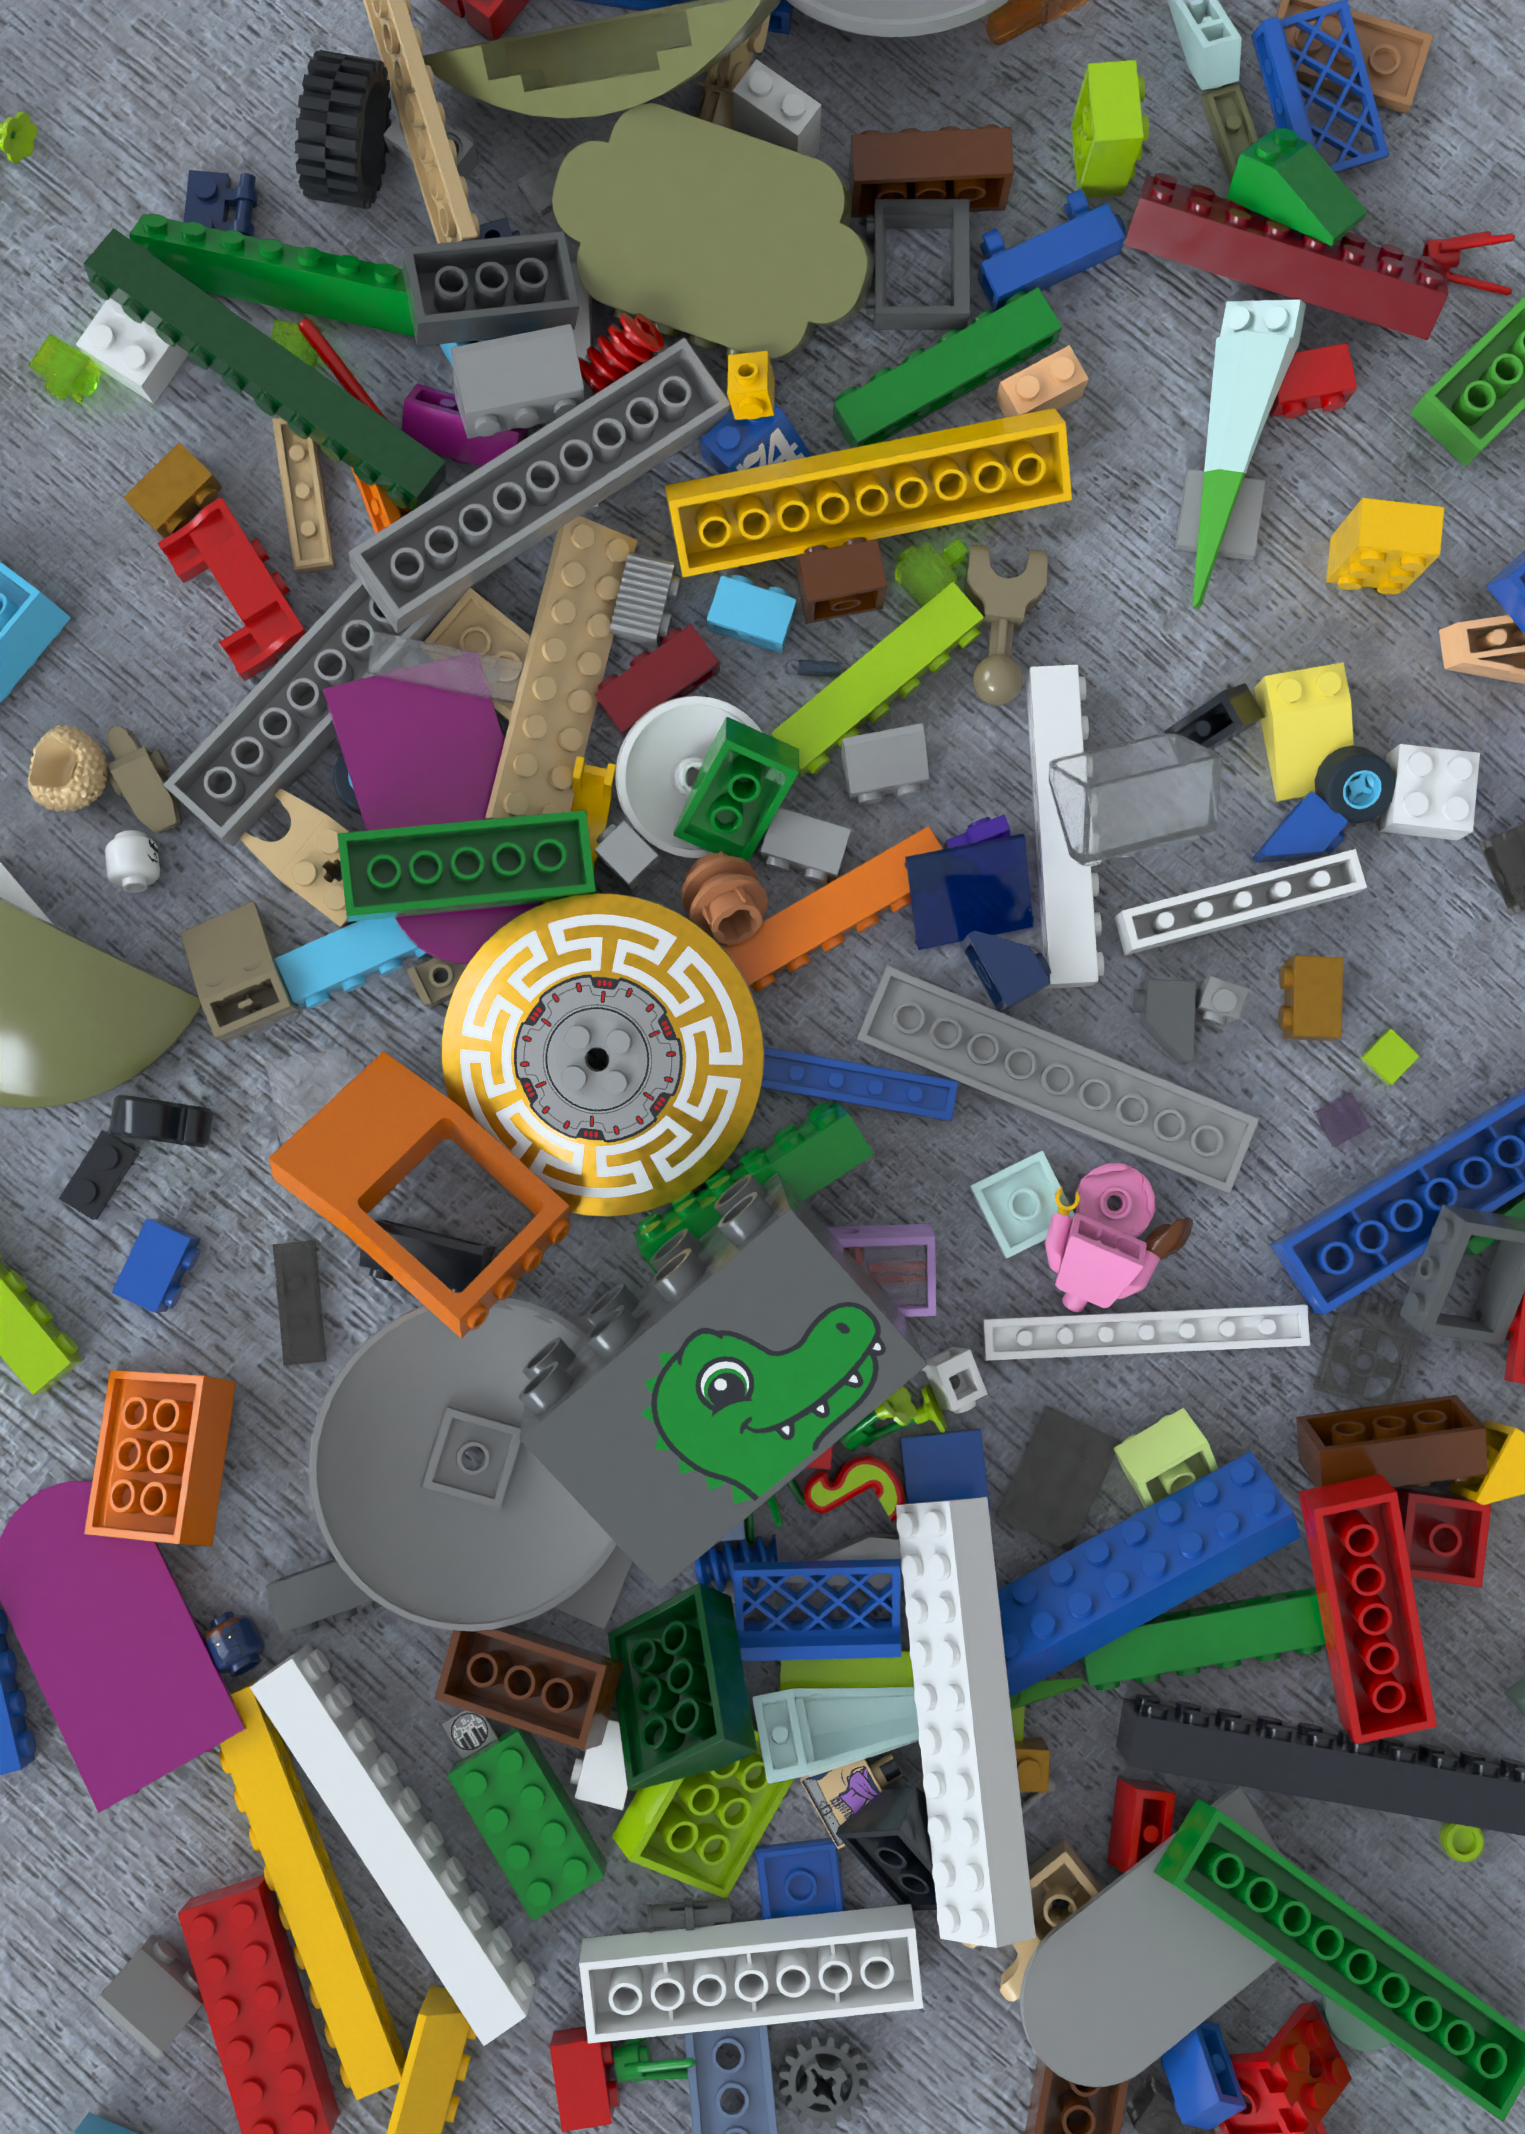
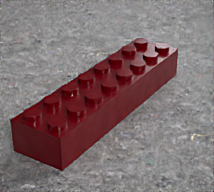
M1156 173L1155 176L1146 174L1124 245L1294 299H1301L1304 302L1421 339H1429L1448 296L1447 271L1437 259L1428 256H1420L1419 259L1404 255L1405 252L1399 247L1390 244H1383L1381 247L1366 243L1367 240L1364 237L1348 232L1330 246L1230 200L1215 196V191L1206 186L1193 185L1192 188L1177 184L1176 178L1164 173Z

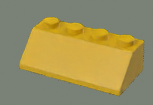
M431 1984L419 2011L387 2134H443L445 2123L454 2122L460 2101V2096L453 2095L456 2081H465L471 2060V2055L464 2053L467 2040H475L477 2035L446 1988Z

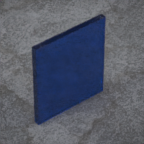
M1023 833L905 857L904 865L908 876L916 937L915 944L918 950L961 942L967 934L973 931L996 935L1034 927L1026 852L1027 840Z

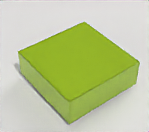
M1390 1028L1360 1058L1387 1085H1392L1420 1056Z

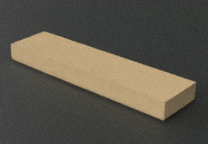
M281 417L272 418L294 570L297 574L336 568L318 444L309 437L302 439L297 436Z

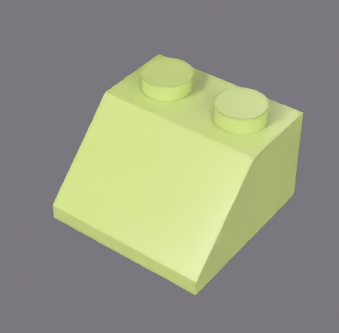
M1184 1408L1171 1415L1164 1416L1158 1423L1137 1435L1126 1438L1123 1443L1113 1448L1123 1472L1145 1509L1219 1469L1207 1439Z

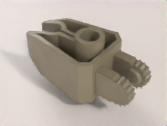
M118 725L116 727L112 726L111 729H108V733H106V739L116 761L108 764L111 771L108 774V778L115 792L119 796L124 795L134 815L154 833L161 834L180 825V801L163 786L169 779L166 773L170 772V767L161 751L157 750L154 752L153 749L145 746L142 747L139 740L135 738L133 731H129L128 728L119 727Z

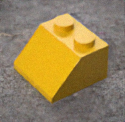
M1486 1420L1483 1426L1486 1428L1488 1474L1473 1476L1467 1481L1453 1480L1448 1491L1481 1505L1525 1494V1433L1515 1427Z

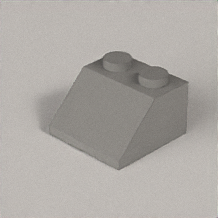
M923 723L847 737L842 740L840 759L849 802L858 800L859 805L873 804L882 801V795L898 793L900 798L920 794L922 792L921 788L927 786L929 771Z
M153 1935L94 2001L156 2059L159 2058L203 2005L194 1968H188L177 1958L175 1949L168 1942L157 1940Z

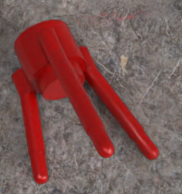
M1485 231L1448 239H1430L1425 241L1422 256L1432 257L1440 261L1442 267L1446 268L1448 282L1503 295H1510L1512 293L1510 287L1449 271L1451 268L1458 267L1460 250L1512 242L1515 239L1514 234L1491 236V232Z

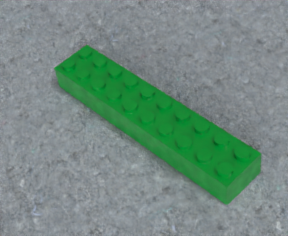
M1197 1799L1153 1872L1473 2103L1504 2122L1525 2084V2032L1224 1813Z

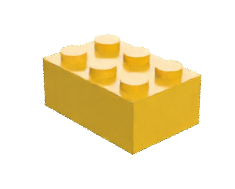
M1362 498L1330 538L1326 583L1338 584V587L1344 590H1358L1362 587L1377 588V592L1387 595L1399 594L1405 591L1440 556L1445 507Z

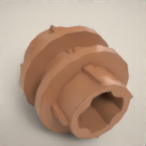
M720 851V853L708 854L700 858L691 866L688 873L685 872L686 880L682 885L680 897L687 914H689L690 919L712 935L718 942L725 944L726 947L742 943L750 939L757 933L760 926L764 925L762 917L767 910L768 897L763 885L758 880L753 866L745 859L729 856Z

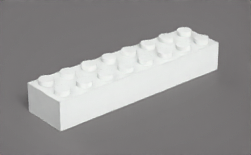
M911 1904L695 1927L694 1930L690 1931L676 1929L582 1939L579 1967L588 2043L923 2008L916 1929Z

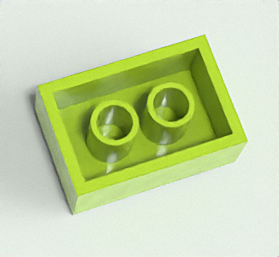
M1136 60L1087 64L1071 122L1077 190L1081 189L1086 198L1124 195L1129 180L1135 177V162L1141 160L1142 142L1147 141L1149 136L1148 116L1142 115L1140 103L1144 102L1145 81L1143 76H1138Z

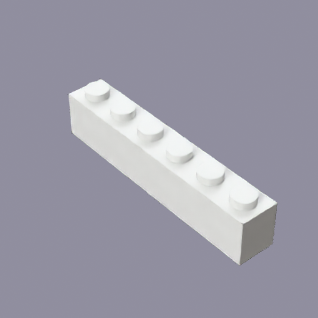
M1353 849L1126 909L1116 915L1114 920L1123 952L1126 956L1352 896L1364 890L1367 886L1357 851Z

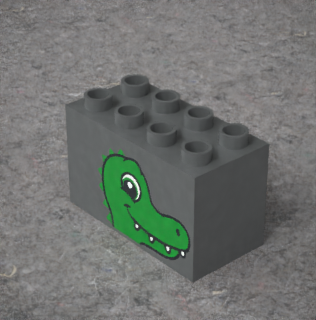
M778 1172L763 1185L760 1184L753 1174H748L734 1183L714 1205L715 1210L723 1217L720 1222L699 1240L687 1228L671 1237L658 1249L650 1260V1264L658 1271L651 1281L635 1294L624 1283L612 1288L587 1313L586 1318L594 1326L588 1335L571 1349L560 1337L552 1340L530 1359L522 1371L530 1382L519 1395V1399L524 1403L520 1433L521 1442L659 1590H662L928 1365L906 1317Z

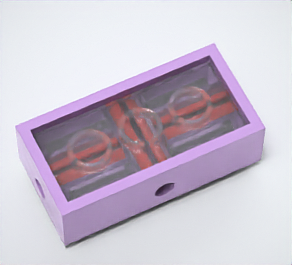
M931 1224L826 1227L905 1317L936 1316L935 1234Z

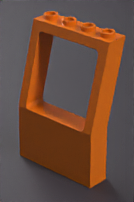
M384 1051L268 1158L272 1176L276 1182L349 1236L461 1339L470 1329L476 1330L485 1322L492 1306L498 1300L504 1301L514 1291L517 1280L526 1271L532 1272L542 1261L544 1252L553 1243L559 1244L566 1237L571 1227L570 1206L455 1102ZM444 1139L454 1141L536 1215L460 1293L451 1291L367 1215Z

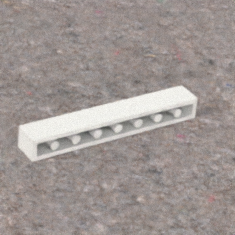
M1078 665L1030 667L1025 679L1043 956L1051 969V974L1048 975L1051 983L1045 989L1094 986L1099 982L1098 976L1104 975V957L1102 952H1097L1096 936H1101L1102 923L1100 912H1094L1093 897H1098L1099 879L1097 873H1091V857H1096V837L1094 833H1089L1088 818H1093L1094 801L1092 794H1086L1085 779L1091 778L1090 755H1084L1083 740H1087L1089 736V723L1087 716H1081L1080 701H1085L1086 680L1085 677H1079Z

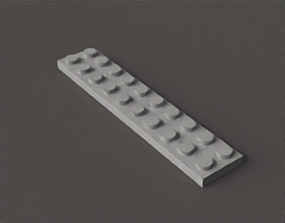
M887 966L856 1041L950 1080L959 1081L958 1083L1226 1194H1230L1259 1122V1119L890 966Z

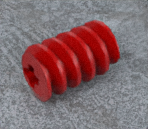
M623 313L620 316V321L625 329L622 330L612 324L608 329L613 340L611 341L601 335L597 338V341L602 351L600 352L595 347L590 346L586 351L591 362L582 357L578 358L581 376L595 394L641 366L642 362L645 363L652 359L654 351L659 352L664 348L661 334L644 315L637 313L636 318L633 319Z

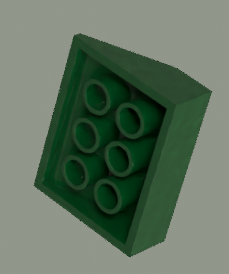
M698 1583L608 1633L610 1657L624 1662L615 1696L627 1789L634 1791L725 1768L757 1752L731 1596Z

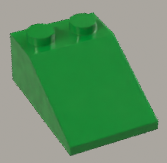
M1274 128L1240 153L1226 198L1330 246L1363 221L1367 214V210L1311 143L1298 138L1296 132L1286 128Z
M726 717L707 752L675 826L673 836L709 852L720 853L722 851L724 854L743 858L748 862L799 773V749Z

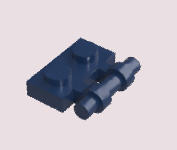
M189 170L183 222H197L205 227L223 231L234 230L243 235L254 237V225L251 224L252 210L257 206L258 192L255 190L256 177L249 173L240 174L239 186L231 189V179L228 173ZM229 207H237L235 220L231 223L227 222Z

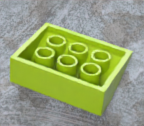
M752 1720L757 1752L725 1768L638 1789L612 1834V1838L629 1861L727 1899L794 1779L768 1784L756 1722Z

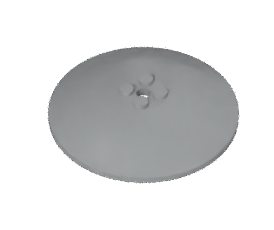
M508 1297L504 1301L498 1300L489 1310V1315L485 1322L476 1330L470 1329L461 1339L425 1305H422L402 1314L380 1328L349 1357L327 1391L316 1418L309 1455V1485L318 1526L327 1546L349 1578L370 1598L386 1609L408 1620L426 1626L455 1631L493 1630L535 1618L556 1607L576 1593L602 1567L616 1547V1542L520 1440L524 1403L519 1399V1395L530 1382L522 1372L524 1367L539 1350L552 1340L560 1337L571 1349L587 1335L584 1331L569 1320L546 1308ZM471 1446L480 1447L483 1452L481 1464L473 1469L465 1468L461 1460L463 1452Z

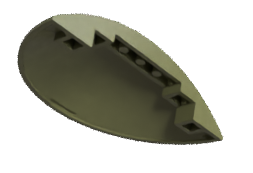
M697 0L506 37L427 54L422 57L425 65H430L434 75L458 90L493 106L532 116L562 119L595 117L641 105L676 90L711 69L742 44L776 9L781 0Z
M0 897V1106L13 1108L60 1106L90 1099L113 1090L139 1075L162 1057L178 1041L202 1007L198 996L137 964L126 962L89 942L83 941Z

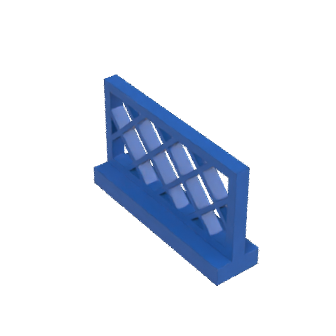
M1348 0L1338 1L1283 19H1279L1277 16L1264 20L1251 34L1277 129L1286 128L1296 132L1298 138L1311 143L1316 151H1318L1322 141L1341 151L1335 164L1329 165L1336 174L1387 158L1389 152ZM1338 13L1342 31L1338 39H1335L1321 31L1319 27L1324 17ZM1316 20L1314 26L1311 25L1310 23H1308V22H1311V21ZM1297 27L1309 35L1301 51L1287 43L1285 29ZM1314 38L1332 48L1325 65L1306 55ZM1337 52L1351 60L1353 70L1348 79L1330 69ZM1301 63L1319 73L1312 90L1298 83L1296 72ZM1324 77L1343 87L1335 104L1317 94ZM1348 91L1361 98L1363 110L1358 118L1340 108ZM1312 102L1330 112L1322 129L1309 122L1307 110ZM1335 116L1354 126L1346 143L1327 133ZM1359 130L1371 136L1375 149L1374 152L1363 154L1351 147ZM1346 155L1351 157V159L1343 161Z
M900 1559L734 1563L735 1623L742 1661L901 1657ZM874 1574H891V1581L880 1591L867 1582ZM832 1575H844L851 1580L839 1592L825 1582ZM791 1576H803L809 1581L797 1593L784 1584ZM743 1577H761L768 1584L754 1594L743 1585ZM817 1588L830 1598L818 1610L805 1600ZM861 1588L872 1598L858 1609L846 1598L856 1589ZM775 1590L789 1599L777 1611L763 1601ZM743 1598H745V1599L747 1600V1602H746L744 1605H743ZM881 1604L891 1612V1618L871 1619L867 1614ZM838 1605L850 1614L845 1620H830L826 1617ZM796 1606L810 1616L805 1621H789L785 1618ZM755 1607L769 1617L764 1622H744V1617Z

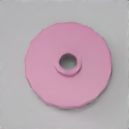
M1107 1163L1090 1170L1080 1180L1076 1189L1080 1196L1078 1206L1074 1208L1075 1213L1134 1238L1139 1237L1146 1230L1155 1213V1193L1149 1180L1138 1170L1123 1163ZM1112 1195L1120 1200V1207L1116 1211L1110 1210L1107 1206V1200Z

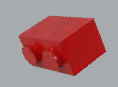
M1348 343L1295 352L1271 407L1270 417L1284 415V418L1291 419L1302 416L1312 409L1322 408L1323 411L1329 412L1344 407L1357 389Z
M1117 1778L1107 1857L1109 1864L1125 1873L1171 1837L1176 1793L1156 1782Z
M586 2026L554 2031L550 2043V2053L562 2132L612 2124L614 2108L620 2107L618 2081L610 2080L608 2066L614 2064L612 2041L588 2043Z

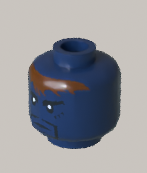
M230 1611L210 1622L212 1629L205 1635L204 1642L220 1673H230L231 1677H237L250 1671L262 1661L260 1655L265 1649V1642L255 1622L249 1615L234 1616L233 1612Z

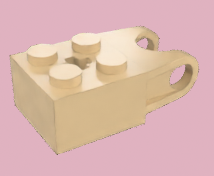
M279 788L274 796L281 801L290 814L291 826L288 833L278 841L267 842L258 837L251 836L245 831L240 840L280 881L339 927L344 928L357 922L347 921L343 880L338 881L334 878L331 882L333 878L332 873L341 867L337 833H348L349 831L327 814Z

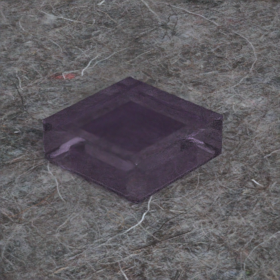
M1352 1092L1313 1112L1333 1147L1371 1128Z

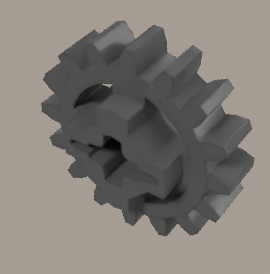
M830 2029L826 2034V2039H820L816 2030H812L811 2041L808 2043L799 2036L796 2038L798 2051L786 2049L785 2060L788 2064L779 2066V2077L784 2079L779 2083L780 2095H789L786 2099V2109L790 2111L798 2107V2121L800 2123L804 2122L808 2116L813 2117L815 2129H819L822 2119H828L832 2129L836 2128V2117L840 2115L847 2122L851 2121L850 2107L862 2109L863 2100L859 2093L865 2094L869 2091L868 2081L863 2079L868 2075L867 2063H859L862 2059L861 2049L857 2047L849 2051V2037L845 2035L839 2042L834 2041V2032ZM803 2064L806 2075L800 2078V2083L797 2085L796 2075ZM816 2072L818 2073V2075H822L824 2079H829L831 2077V2086L829 2083H826L823 2079L817 2080ZM851 2073L850 2086L847 2092L844 2093L842 2083L848 2079V2074Z

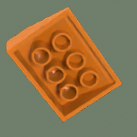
M110 1370L84 1534L172 1544L213 1546L236 1381L200 1375Z

